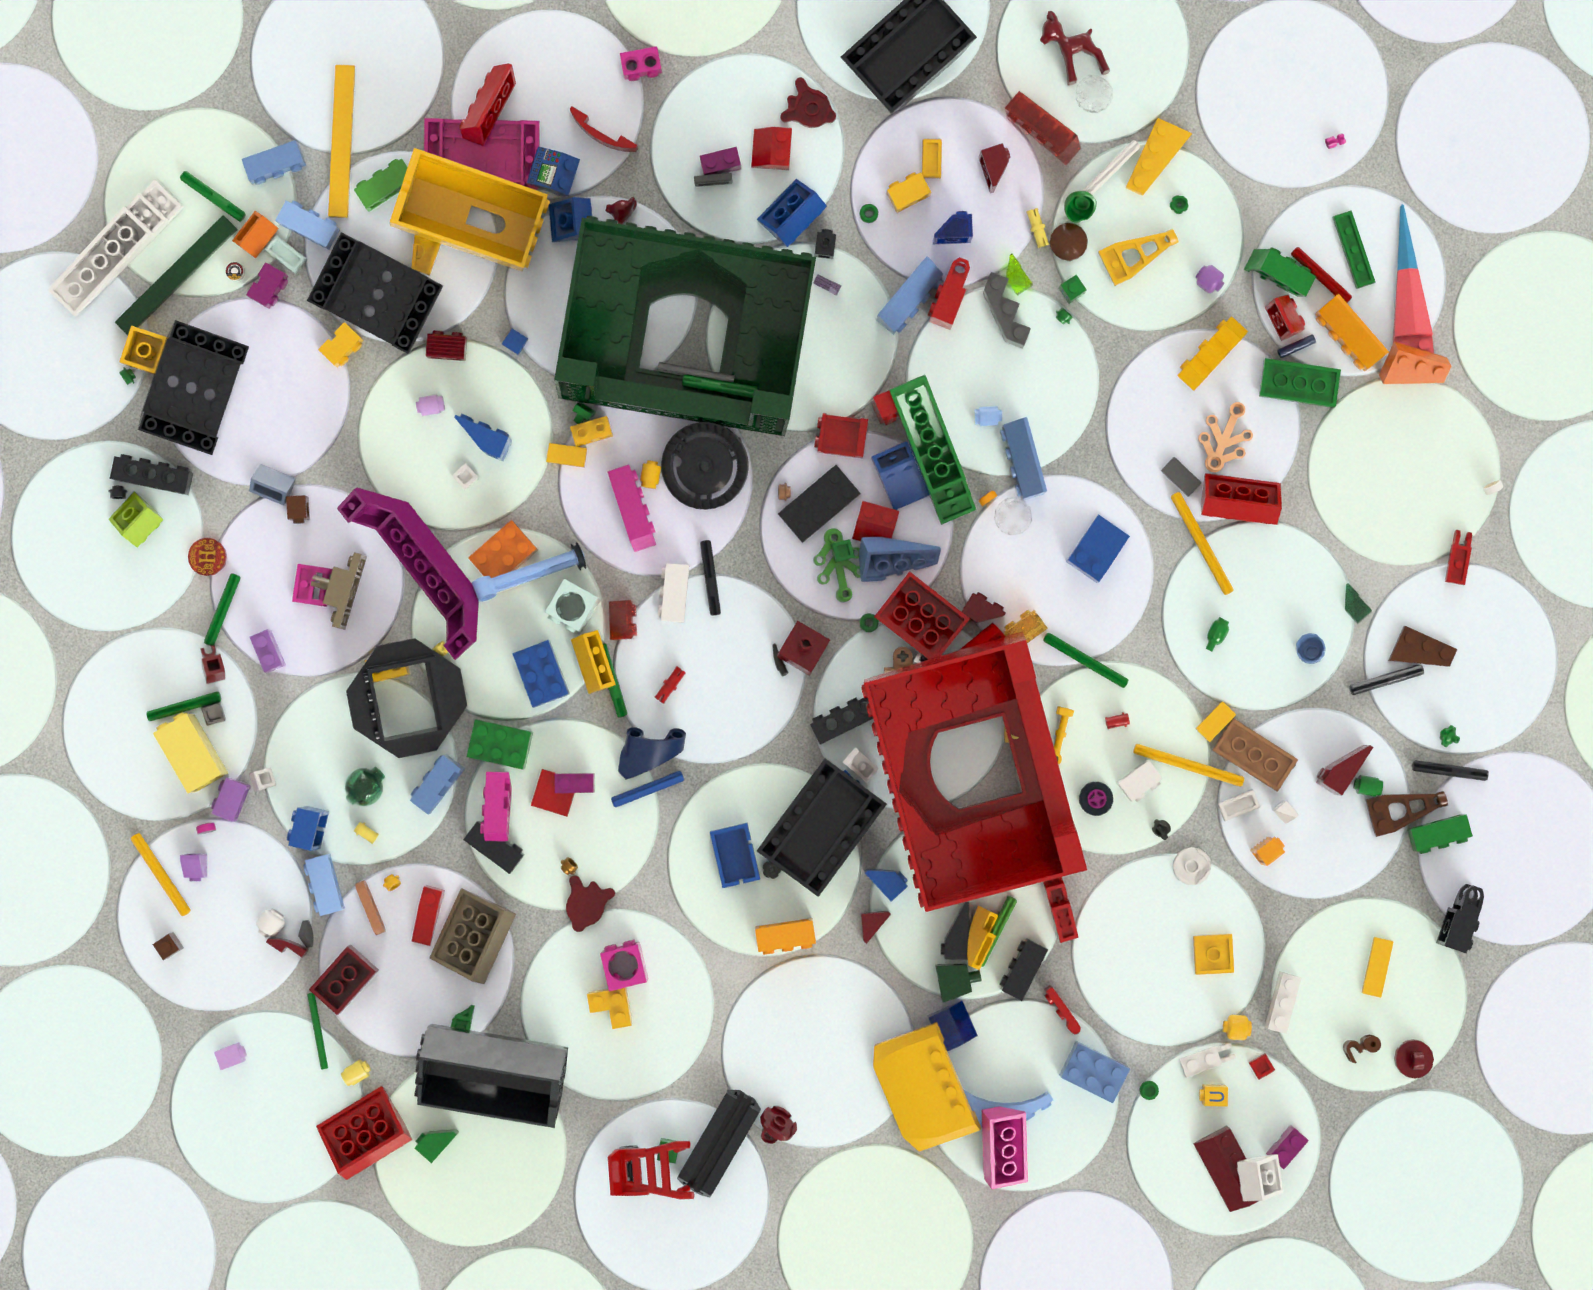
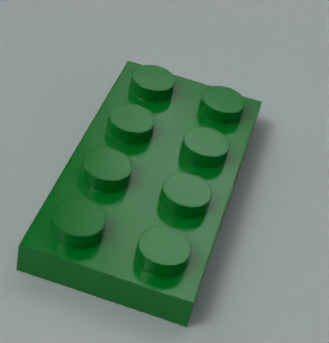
M1265 358L1259 397L1335 408L1341 369Z

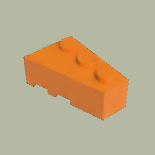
M1394 341L1379 376L1383 384L1444 383L1451 369V364L1447 357Z

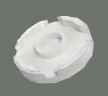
M1185 848L1178 852L1174 858L1173 871L1177 879L1182 883L1192 886L1199 885L1206 881L1211 873V860L1206 852L1199 848Z

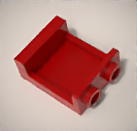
M823 413L822 417H818L817 428L820 429V436H816L814 447L818 448L817 453L863 459L868 419H855Z

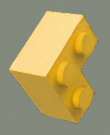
M627 987L613 991L603 989L587 993L590 1013L609 1010L612 1029L632 1026Z

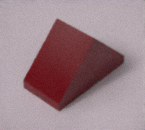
M889 911L861 913L863 941L866 944L891 915Z

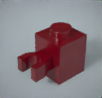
M215 645L211 646L212 653L210 654L205 653L204 648H200L203 657L201 659L202 670L206 684L225 680V668L221 654L216 655Z

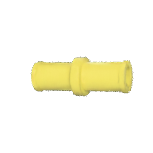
M1038 208L1026 211L1032 227L1030 230L1034 234L1037 248L1049 245L1044 230L1046 227L1045 224H1042Z

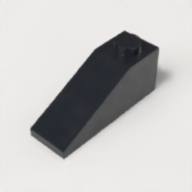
M969 901L963 902L944 938V943H941L940 954L944 955V959L968 960Z

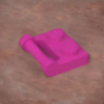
M298 564L292 602L327 607L326 604H323L326 590L320 589L319 599H313L315 587H311V581L316 582L312 578L317 573H322L323 578L329 579L333 569Z

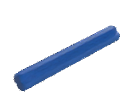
M681 771L669 774L612 797V804L615 808L683 782L684 776Z

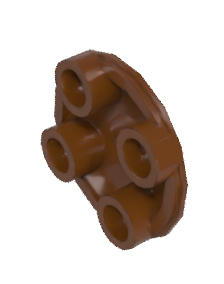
M1065 223L1054 229L1049 244L1057 257L1070 262L1084 254L1087 249L1088 239L1082 227L1073 223Z

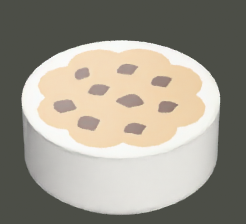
M1497 480L1483 487L1486 495H1491L1500 491L1503 488L1501 480Z

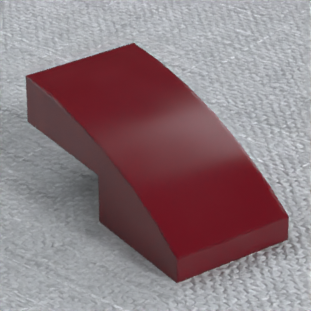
M271 937L266 941V943L281 953L289 948L300 957H304L309 951L303 945L283 938Z

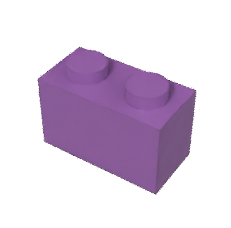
M267 629L250 636L252 645L265 673L286 666L271 630Z
M230 777L222 780L218 787V791H220L219 796L213 800L211 809H213L211 814L236 822L250 785Z

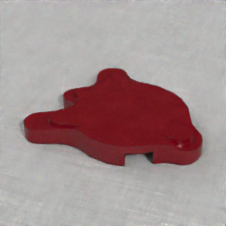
M797 78L795 86L798 95L788 96V109L781 113V121L784 123L797 122L807 128H817L826 123H833L836 120V113L832 110L828 97L821 91L810 88L804 78Z
M573 875L569 879L571 894L567 900L566 912L572 922L573 930L582 932L586 927L600 920L606 903L615 896L616 892L613 888L601 889L595 881L590 882L588 887H584L580 877Z

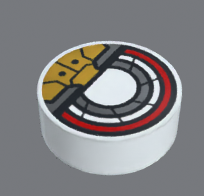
M231 262L226 266L225 274L228 279L237 282L244 278L245 268L239 262Z

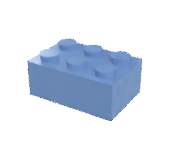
M1076 1041L1059 1076L1114 1103L1130 1068Z

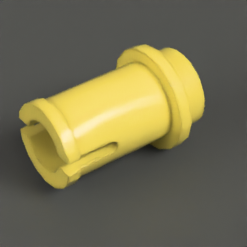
M359 822L354 829L356 836L360 835L373 844L379 833L367 827L365 822Z

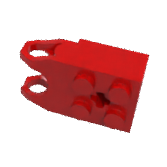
M959 257L953 261L944 284H939L935 298L938 300L936 303L932 302L928 316L931 317L929 322L951 330L966 292L963 286L970 270L968 260ZM957 266L963 267V268H964V272H963V273H958V272L955 270V267H957Z

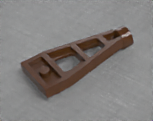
M1444 791L1436 794H1386L1365 799L1375 837L1396 832L1437 808L1448 806ZM1412 800H1423L1425 808L1419 812L1412 813L1409 802ZM1391 803H1402L1406 809L1405 816L1396 821L1392 820L1388 808Z

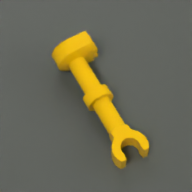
M1057 706L1056 714L1061 715L1058 730L1055 731L1056 739L1054 743L1058 764L1062 761L1060 751L1063 739L1067 735L1065 731L1068 719L1073 717L1075 711Z

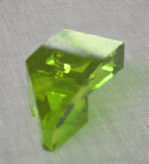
M1010 254L1006 278H1009L1008 284L1018 296L1033 286V283L1023 271L1021 264L1015 256Z

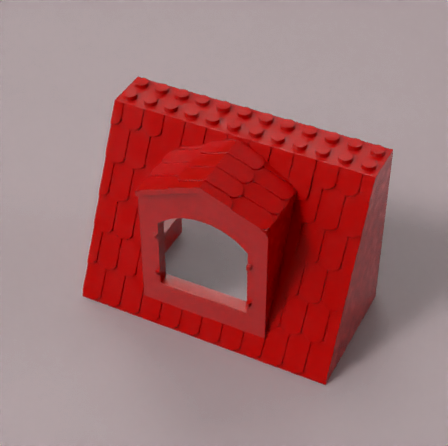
M1023 631L864 679L861 689L863 697H868L869 703L866 706L868 715L874 719L871 726L874 737L878 736L879 738L877 749L879 756L883 755L884 757L882 761L883 771L885 775H889L887 780L888 790L895 797L892 799L894 812H899L900 817L897 818L900 832L904 831L905 834L902 841L905 851L909 850L910 853L907 858L910 870L914 869L915 871L912 878L915 889L919 888L920 893H918L920 908L924 907L925 912L1087 870ZM1002 716L1022 792L957 808L942 795L934 782L930 764L934 741L940 732ZM1011 735L1016 736V737H1019V738H1018V739H1013Z

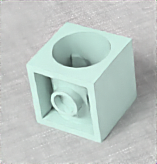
M563 579L545 613L549 614L548 619L557 624L560 622L565 623L564 628L576 634L577 630L579 632L583 631L600 599ZM579 594L583 598L582 604L585 608L583 615L580 618L571 619L572 621L564 620L560 615L562 614L559 607L560 601L563 597Z

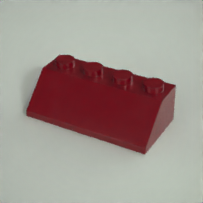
M1227 1125L1193 1143L1229 1212L1246 1208L1259 1202L1243 1201L1237 1162L1245 1160L1246 1157L1233 1132Z

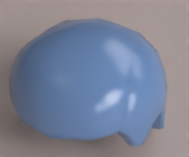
M1308 633L1302 635L1296 643L1297 655L1304 663L1315 664L1320 662L1325 656V643L1317 634Z

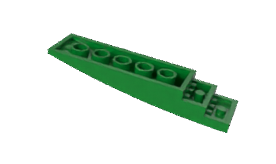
M924 374L889 389L941 525L977 510L926 375Z

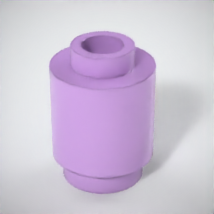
M436 394L419 397V401L416 402L417 412L421 413L422 416H428L445 411L443 396Z

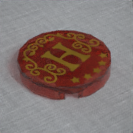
M199 539L189 549V565L200 575H216L226 565V549L215 539Z

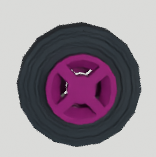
M1101 782L1086 784L1079 794L1081 808L1087 814L1093 816H1101L1107 813L1114 802L1111 789Z

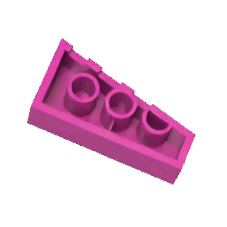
M628 464L607 471L634 552L655 546L656 542L653 533L656 531L653 522L648 521L647 515H650L647 504L643 505L641 498H644L641 486L637 487L635 481H638V476L635 469L631 470Z

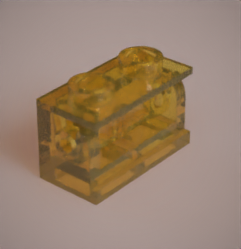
M1028 609L1020 615L1021 620L1016 623L1011 621L1004 626L1005 631L1003 634L1007 636L1023 631L1026 641L1029 643L1047 630L1048 627L1039 615L1035 613V610L1030 612Z

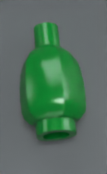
M1219 617L1218 620L1212 623L1207 634L1209 642L1205 649L1212 652L1215 645H1220L1225 640L1229 632V621Z

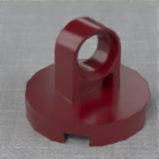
M1412 1039L1403 1042L1396 1049L1394 1061L1400 1073L1406 1077L1416 1079L1430 1072L1433 1067L1434 1057L1428 1045L1422 1041Z
M779 1106L767 1107L760 1116V1122L763 1127L761 1139L768 1144H773L777 1140L788 1141L796 1133L797 1123L796 1121L793 1123L790 1118L792 1115L784 1108Z

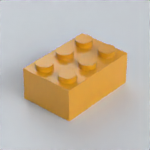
M813 918L755 926L758 952H763V955L773 954L776 949H782V952L794 950L793 947L801 946V949L812 948V944H816Z

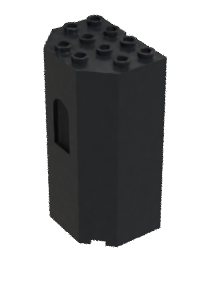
M430 1024L427 1027L425 1034L421 1036V1049H418L416 1055L415 1073L417 1074L414 1096L417 1097V1105L555 1128L562 1098L569 1047L437 1024Z

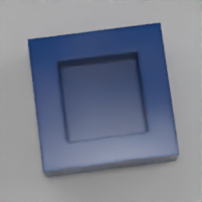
M512 328L502 345L519 355L529 339Z

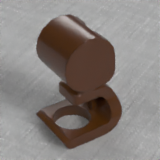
M1365 1035L1360 1039V1044L1355 1040H1347L1343 1044V1051L1348 1061L1357 1063L1350 1048L1354 1047L1358 1053H1362L1363 1050L1375 1053L1380 1050L1381 1041L1374 1035Z

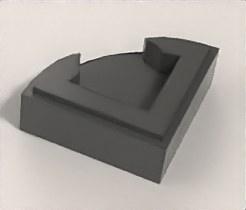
M309 920L302 921L298 934L306 948L313 947L314 940Z

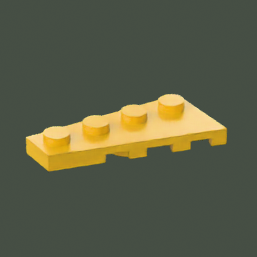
M1157 118L1126 185V189L1143 196L1192 133Z
M415 235L411 268L430 276L441 244Z

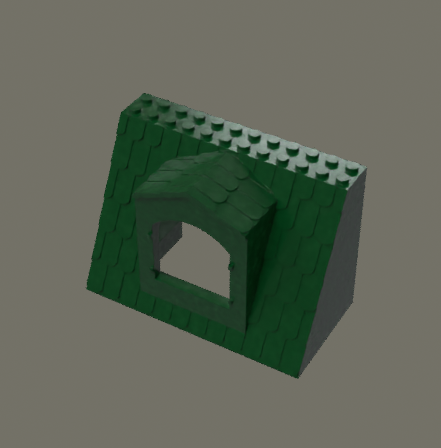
M594 216L582 218L554 377L558 399L695 422H713L724 427L785 437L791 415L816 257H812V254L807 252H801V255L795 254L789 249L777 251L773 250L774 248L771 246L754 247V244L748 242L736 244L734 240L730 239L718 241L712 236L700 238L696 237V234L685 232L684 235L677 234L675 230L671 229L659 231L653 226L641 228L637 227V224L626 222L624 225L618 224V221L612 219L600 221ZM687 295L704 299L719 308L728 318L720 373L735 375L734 383L758 387V390H754L753 398L683 386L682 380L684 375L640 368L650 306L667 297Z

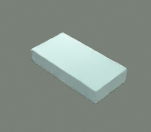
M277 235L265 248L266 252L295 274L307 260V258Z

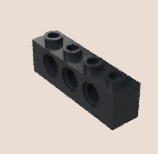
M121 454L120 457L114 456L109 479L189 496L193 473L189 472L187 467L177 465L175 469L170 468L168 463L158 462V465L151 464L149 459L139 458V461L132 460L130 455ZM136 465L137 472L131 475L129 469L131 466ZM151 469L156 471V476L153 479L148 477V472ZM173 473L175 479L173 482L168 483L167 476Z
M855 697L846 702L848 706L842 709L840 706L829 710V715L823 717L821 714L813 718V723L810 726L819 744L821 745L872 720L873 717H869L868 713H864L860 709L863 702H869L868 697L860 700ZM846 710H851L854 713L852 721L844 720L843 713ZM828 719L836 720L837 727L834 730H829L826 727Z

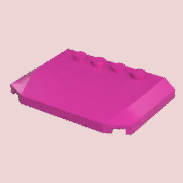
M424 118L425 152L534 190L539 189L526 182L537 148L540 146V121L497 120L484 146L462 138L459 128L463 119Z

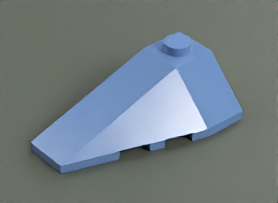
M862 537L859 549L861 582L882 581L886 579V576L893 574L899 576L903 574V571L910 569L919 570L938 564L941 548L939 546L885 537Z

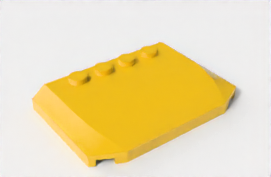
M937 1022L877 1043L874 1046L873 1068L902 1137L919 1152L981 1130L976 1113L972 1111L945 1048L944 1038Z

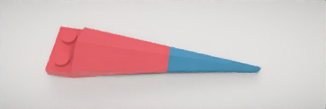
M1402 204L1400 206L1393 342L1434 353L1433 332L1406 212Z

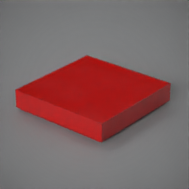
M542 769L531 806L568 817L575 793H555V774L558 773Z

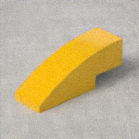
M979 905L971 923L967 949L968 965L980 970L996 935L990 932L999 916Z

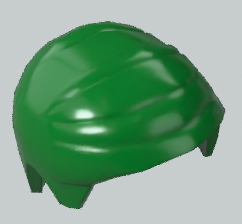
M1075 191L1069 194L1064 202L1065 214L1074 223L1088 220L1096 210L1097 201L1089 192Z

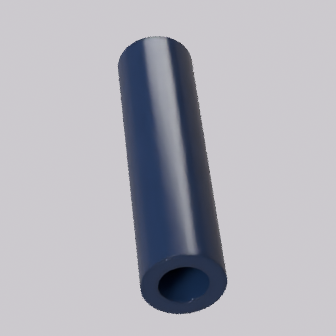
M1313 334L1278 349V355L1280 358L1286 357L1315 344L1316 339Z

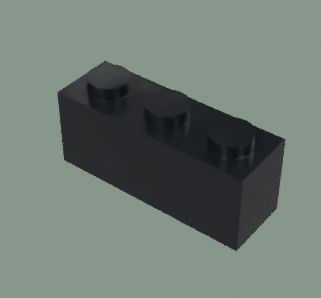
M477 821L463 840L508 874H511L525 856L522 853L523 849L517 844L511 845L507 841H485L484 834L480 833L481 822Z
M1028 938L1025 941L1021 940L1017 951H1019L1017 957H1013L1008 965V968H1010L1008 975L1004 974L999 983L1001 991L1020 1001H1023L1048 952L1047 948Z

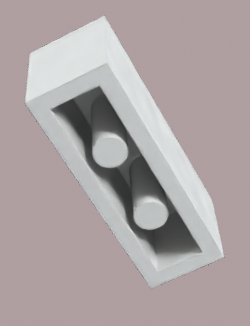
M666 563V567H662L661 579L665 580L664 586H660L659 598H663L662 605L658 606V617H661V621L685 623L689 565Z
M1279 971L1264 1027L1287 1034L1302 980L1301 977Z

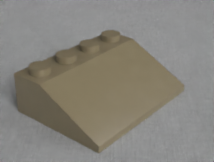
M461 888L429 958L472 982L485 984L516 913Z

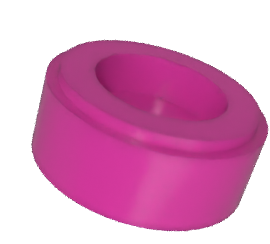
M206 823L197 826L196 831L198 835L216 831L215 823Z

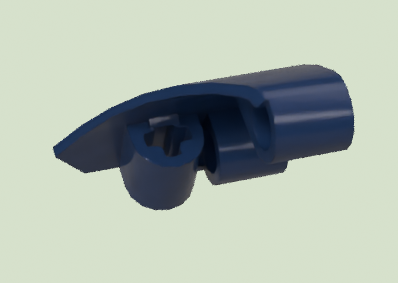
M628 728L625 745L620 754L618 772L627 780L664 764L684 750L686 732L679 728H673L668 732L665 739L643 738L644 732L640 728Z

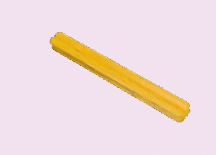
M140 833L133 835L130 838L180 915L185 916L190 913L191 909Z

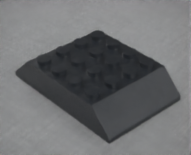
M903 0L840 58L885 108L893 114L909 103L957 60L974 42L977 36L944 0Z
M825 758L757 849V852L819 897L887 803Z

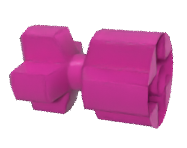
M1341 133L1337 135L1336 139L1334 136L1325 139L1327 148L1331 149L1336 147L1337 143L1339 145L1345 144L1346 139L1344 134Z

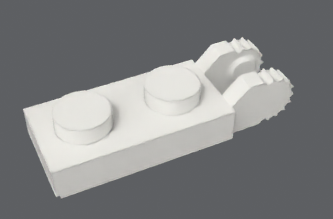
M1231 1042L1212 1046L1180 1058L1185 1077L1196 1075L1223 1065L1222 1063L1234 1060L1236 1058L1235 1054H1228L1220 1058L1218 1053L1219 1051L1230 1049L1232 1047Z

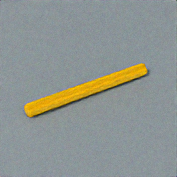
M1180 492L1173 494L1171 499L1224 595L1230 594L1234 589Z
M1136 744L1133 750L1134 754L1241 787L1244 783L1243 776L1140 744Z

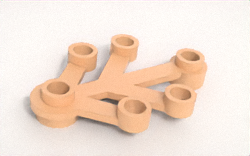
M1235 402L1230 406V418L1223 434L1217 424L1218 418L1215 415L1206 417L1205 422L1210 426L1218 445L1214 452L1210 443V435L1207 432L1199 434L1198 441L1203 444L1207 454L1205 467L1210 472H1219L1224 467V463L1233 459H1241L1246 454L1244 448L1238 447L1232 453L1222 456L1225 448L1242 441H1250L1253 438L1252 431L1248 429L1230 438L1237 419L1245 413V406L1240 402ZM1234 407H1238L1240 409L1239 414L1234 413ZM1209 417L1215 419L1214 424L1208 422ZM1245 432H1248L1250 434L1249 439L1244 438L1243 435ZM1206 435L1207 441H1202L1201 436ZM1241 450L1243 452L1242 456H1237L1236 451ZM1212 460L1218 462L1216 467L1211 465Z

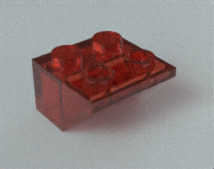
M632 600L609 601L611 641L634 640V636H637V624H634L633 617H637V605L633 604Z

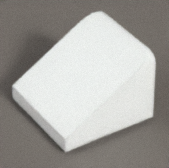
M271 767L249 774L255 792L277 785Z

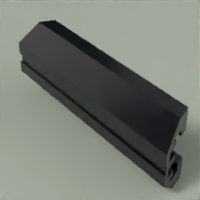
M727 1090L677 1177L683 1186L688 1185L692 1191L709 1198L712 1196L761 1111L760 1106L753 1097L748 1096L741 1090Z

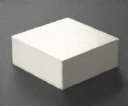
M466 463L452 475L464 490L479 479Z

